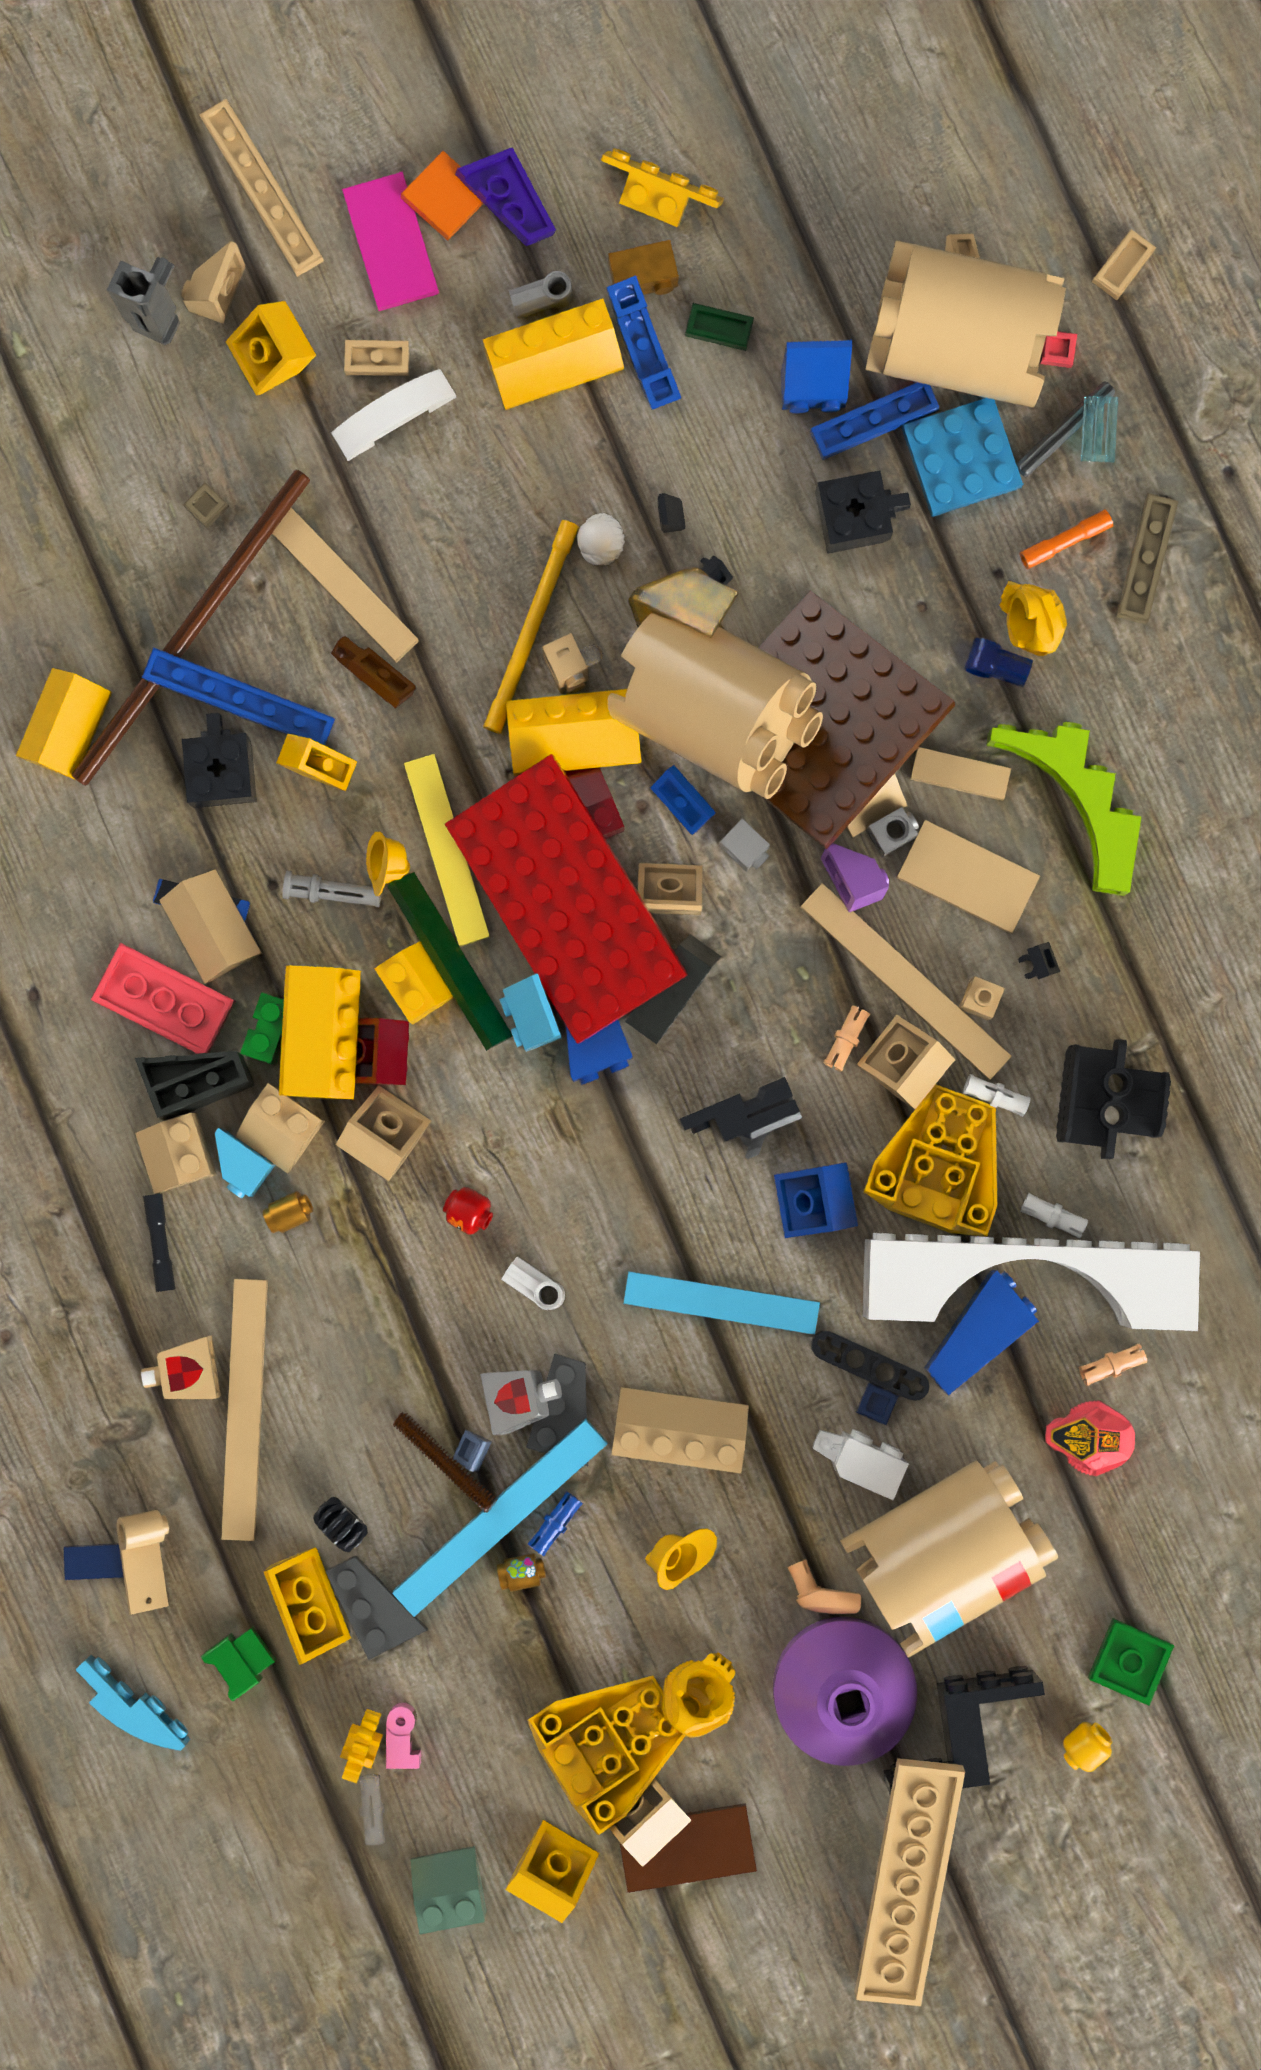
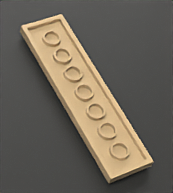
M897 1758L855 1987L856 2000L921 2006L965 1770L963 1765Z

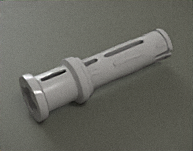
M288 870L285 873L283 899H289V897L309 899L310 903L319 902V899L380 907L381 894L380 896H375L373 887L322 880V877L318 874L308 877L294 875L292 871ZM336 891L362 894L363 896H361V895H354V894L339 893V892H336Z

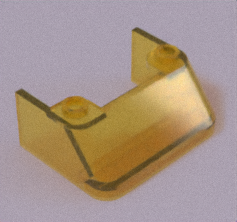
M692 567L691 570L683 569L636 587L630 595L628 603L637 627L651 613H654L669 620L673 619L712 638L718 627L724 629L721 622L737 598L738 592L710 579L704 571Z

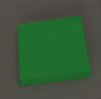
M1112 1618L1087 1678L1150 1706L1174 1645Z

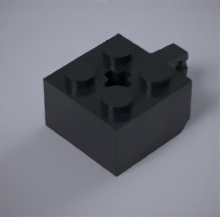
M881 470L818 482L815 490L827 554L880 544L890 540L893 534L891 520L896 518L895 512L909 510L911 506L908 492L891 495L890 489L884 490ZM849 508L860 511L858 517H854L853 512H848Z
M220 713L206 714L207 731L201 732V737L182 739L187 803L193 808L257 802L250 737L246 733L231 734L230 729L223 730L222 715ZM218 765H222L226 769L221 771L220 777L213 773L214 770H217Z

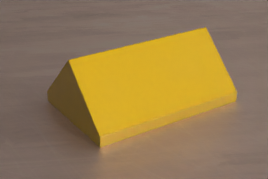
M52 668L16 757L74 779L72 773L89 750L112 692L75 673Z
M316 1547L267 1567L264 1575L299 1665L351 1639Z

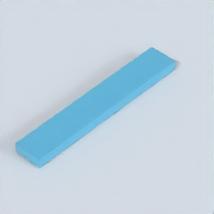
M628 1271L623 1304L815 1335L820 1302Z

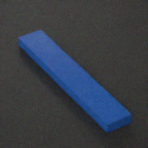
M156 648L152 649L142 675V679L280 733L310 738L324 746L335 721V718Z

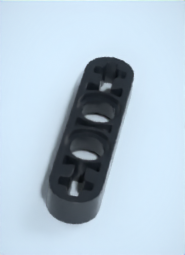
M820 1331L811 1340V1350L819 1359L902 1397L917 1401L923 1399L929 1392V1381L919 1371L833 1332ZM827 1336L831 1337L830 1343L838 1348H841V1342L847 1344L841 1352L840 1362L834 1360L837 1354L827 1350L825 1354L820 1353L821 1348L817 1345L819 1339L825 1340ZM851 1350H860L864 1355V1363L858 1368H851L846 1363V1356ZM881 1363H889L893 1367V1377L888 1381H880L876 1377V1368ZM900 1369L906 1370L902 1377L913 1381L915 1377H919V1384L923 1386L922 1390H915L913 1395L909 1394L910 1388L900 1382L899 1388H894L893 1385L900 1376Z

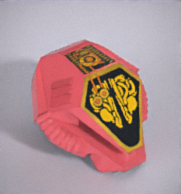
M1089 1401L1072 1408L1067 1417L1056 1418L1046 1425L1045 1443L1054 1450L1063 1453L1067 1457L1068 1463L1072 1467L1074 1466V1469H1077V1471H1081V1473L1086 1475L1098 1476L1120 1467L1130 1458L1135 1448V1431L1130 1421L1120 1412L1102 1401Z

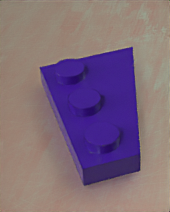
M513 147L457 168L455 175L525 246L554 235L556 229Z

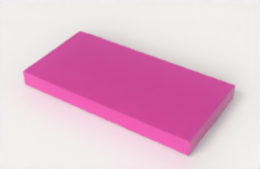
M403 171L342 189L378 311L439 294L415 211L401 199V193L407 188Z

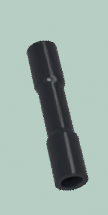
M163 1194L143 1196L146 1223L150 1232L156 1292L174 1290L175 1282L172 1261L169 1258Z

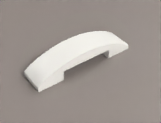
M441 369L415 378L376 399L344 421L331 434L349 461L375 446L374 441L427 410L429 413L455 399L456 394Z

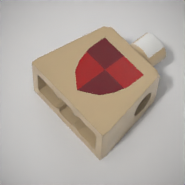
M212 1335L157 1353L158 1366L141 1370L144 1388L161 1385L164 1399H216L221 1396Z

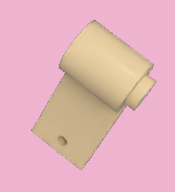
M158 1510L119 1517L117 1519V1535L130 1615L169 1606L159 1544L164 1541V1536L169 1533V1525L166 1516L161 1515Z

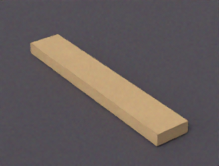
M227 99L199 114L202 122L295 275L298 277L324 262L322 255Z
M290 508L272 535L397 663L419 642L418 638L317 533Z

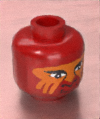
M463 1187L459 1191L453 1190L443 1207L447 1223L468 1235L475 1234L480 1228L485 1230L493 1218V1213L490 1212L491 1202L489 1198L469 1187Z

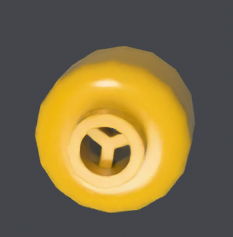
M1082 1722L1064 1738L1063 1745L1066 1752L1063 1756L1073 1769L1077 1770L1080 1768L1086 1772H1092L1112 1754L1110 1745L1113 1741L1100 1724L1096 1722L1093 1724Z

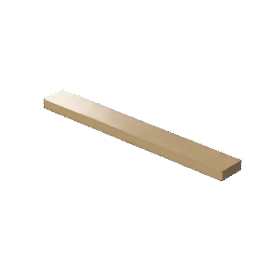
M823 883L800 906L806 914L988 1080H991L1012 1057L854 911L848 912L843 901Z
M234 1279L221 1540L254 1541L256 1538L268 1280Z

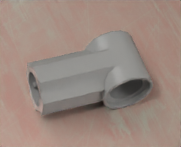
M552 271L544 279L509 290V294L517 319L552 307H566L573 299V288L568 275L561 271ZM556 284L566 286V290L561 295L550 293L551 288Z

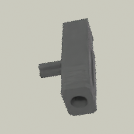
M157 257L151 271L147 272L124 261H120L107 291L122 317L132 327L133 331L163 345L171 343L180 321L175 313L176 306L165 285L175 265L163 257Z

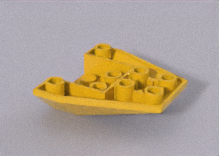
M935 1084L874 1161L864 1192L889 1211L949 1233L987 1237L997 1209L996 1108L988 1103ZM943 1144L947 1145L946 1150L941 1149Z
M654 1676L555 1701L527 1720L542 1757L572 1806L597 1835H600L627 1816L685 1737L684 1734L664 1718L662 1711L663 1690Z

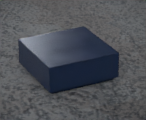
M868 1382L856 1413L887 1425L899 1395Z

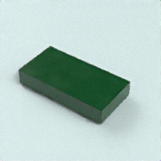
M692 303L685 336L746 351L754 317Z

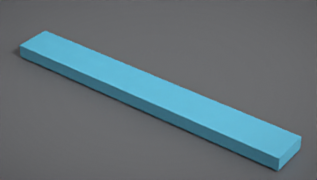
M585 1418L496 1498L498 1500L488 1513H484V1510H482L399 1584L392 1594L415 1617L601 1451L608 1442Z

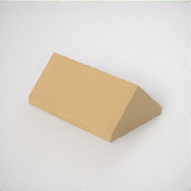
M216 869L180 882L159 900L205 984L262 954Z

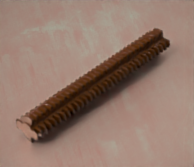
M402 1412L394 1421L393 1426H396L399 1432L402 1431V1435L405 1434V1437L411 1440V1443H414V1446L416 1445V1448H419V1451H422L425 1457L428 1456V1459H431V1462H434V1465H437V1468H440V1471L442 1470L443 1474L445 1473V1476H448V1479H451L452 1482L454 1481V1484H457V1487H460V1490H463V1493H466L469 1499L471 1498L472 1501H475V1504H478V1507H481L484 1513H488L498 1499L493 1500L495 1496L490 1497L492 1493L488 1495L489 1491L484 1492L486 1488L481 1489L483 1485L478 1486L480 1482L476 1484L477 1479L473 1481L474 1476L470 1478L471 1474L467 1475L468 1471L464 1473L465 1468L461 1470L462 1465L458 1467L460 1463L455 1464L457 1460L452 1461L454 1457L449 1458L451 1454L447 1456L448 1452L443 1453L445 1449L440 1450L442 1446L438 1448L439 1443L435 1445L436 1440L432 1442L434 1438L429 1439L431 1435L426 1436L428 1433L424 1434L425 1430L420 1431L422 1427L417 1428L419 1424L414 1425L416 1421L412 1423L413 1418L409 1420L411 1416L406 1417L408 1413L403 1414Z

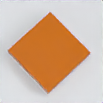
M442 151L401 193V199L448 241L484 203L455 175L457 168L461 166L447 153Z

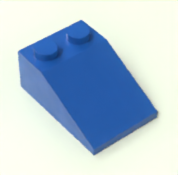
M852 340L787 342L781 369L782 410L790 409L791 413L800 414L808 412L809 409H821L822 412L833 413L840 411V408H845L848 400Z

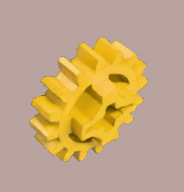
M366 1709L360 1726L356 1724L351 1725L340 1758L348 1760L342 1779L357 1784L363 1766L372 1768L383 1734L376 1732L381 1713Z

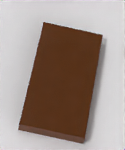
M746 1803L686 1813L691 1821L643 1867L620 1843L627 1892L756 1872Z

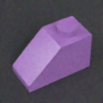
M834 843L827 850H824L821 860L848 912L883 900L889 888V879L885 870L879 868L875 859Z

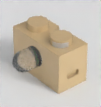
M572 633L542 646L544 661L560 694L565 691L568 694H572L583 689L586 686L584 682L589 680L588 667L600 662L603 657L602 649L597 645H589L579 650Z

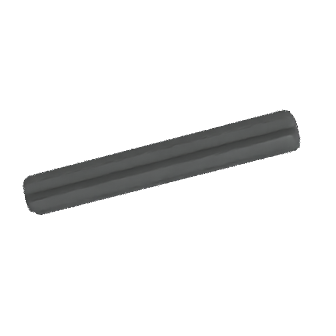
M1102 382L1017 462L1016 465L1019 473L1024 477H1028L1113 397L1115 394L1114 388L1108 382Z

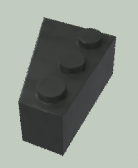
M691 934L679 946L674 943L671 946L688 976L632 1010L630 1016L625 1021L656 1045L721 957Z
M237 1051L135 1058L156 1116L162 1121L179 1117L255 1086L244 1056Z

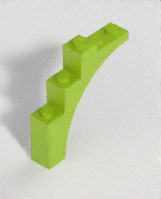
M1063 722L1062 726L1058 725L1053 730L1052 737H1048V732L1043 730L1031 729L1029 733L1016 731L1017 727L1006 724H999L997 728H992L988 733L987 746L1012 752L1034 763L1050 775L1071 798L1083 819L1090 839L1094 865L1092 891L1121 896L1130 893L1142 817L1133 815V810L1125 808H1114V812L1110 811L1116 773L1107 772V767L1099 765H1089L1088 769L1084 768L1090 730L1081 729L1082 725L1078 723Z

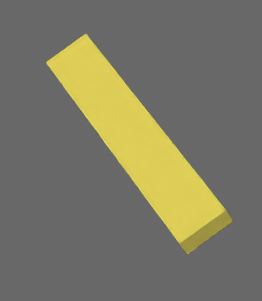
M435 754L405 762L404 766L458 944L461 947L490 938L468 862L445 826V823L453 819L454 816Z

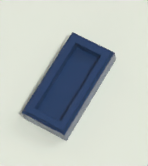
M119 1543L65 1546V1580L123 1578Z

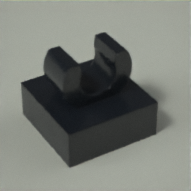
M713 555L710 560L707 558L700 560L704 567L698 574L694 571L689 573L703 595L711 601H714L733 579V576L722 560Z
M1049 942L1027 949L1028 954L1022 955L1018 959L1019 963L1025 961L1032 962L1033 970L1024 975L1026 979L1034 977L1042 979L1060 972Z

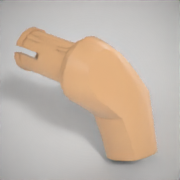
M807 1559L787 1567L799 1593L796 1601L802 1608L828 1614H856L861 1608V1595L855 1592L832 1590L817 1586Z

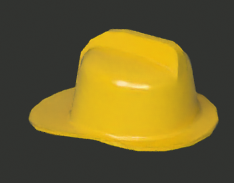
M374 832L367 847L366 865L369 878L372 881L375 896H380L386 883L402 879L404 875L408 874L410 863L407 860L405 847L401 842L387 838L381 832Z
M705 1528L693 1531L685 1537L669 1534L660 1538L653 1550L645 1557L646 1563L657 1574L659 1587L665 1590L673 1589L683 1580L702 1569L715 1553L717 1537L713 1531Z

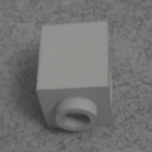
M903 807L868 826L866 831L881 857H884L918 836L916 829L919 828V825L910 811L905 813ZM890 823L900 825L903 830L902 837L898 839L890 837L886 831L887 825Z
M743 819L719 843V846L746 872L752 866L757 870L769 857L766 851L769 849L770 844Z

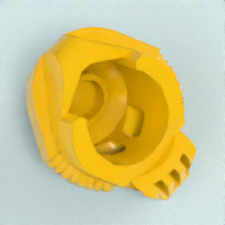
M1008 581L1003 590L999 606L1007 614V629L1013 646L1037 656H1044L1055 652L1067 627L1063 603L1054 590L1040 588L1032 584H1017Z
M717 1652L710 1653L702 1661H686L672 1669V1672L669 1673L670 1675H667L665 1678L662 1711L664 1718L685 1736L694 1738L703 1736L728 1723L735 1703V1692L730 1684L735 1676V1670L731 1661Z

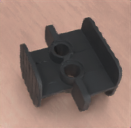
M1116 1039L1112 1050L1083 1047L1077 1044L1069 1046L1065 1053L1066 1057L1062 1075L1063 1082L1061 1083V1099L1056 1126L1057 1142L1101 1147V1159L1110 1160L1114 1158L1117 1133L1149 1136L1151 1138L1162 1137L1166 1128L1167 1108L1169 1106L1168 1099L1171 1086L1169 1072L1161 1073L1124 1068L1127 1040ZM1113 1074L1118 1075L1123 1081V1087L1119 1092L1112 1091L1108 1085V1080ZM1109 1106L1116 1108L1119 1112V1120L1114 1125L1108 1123L1105 1119V1111Z

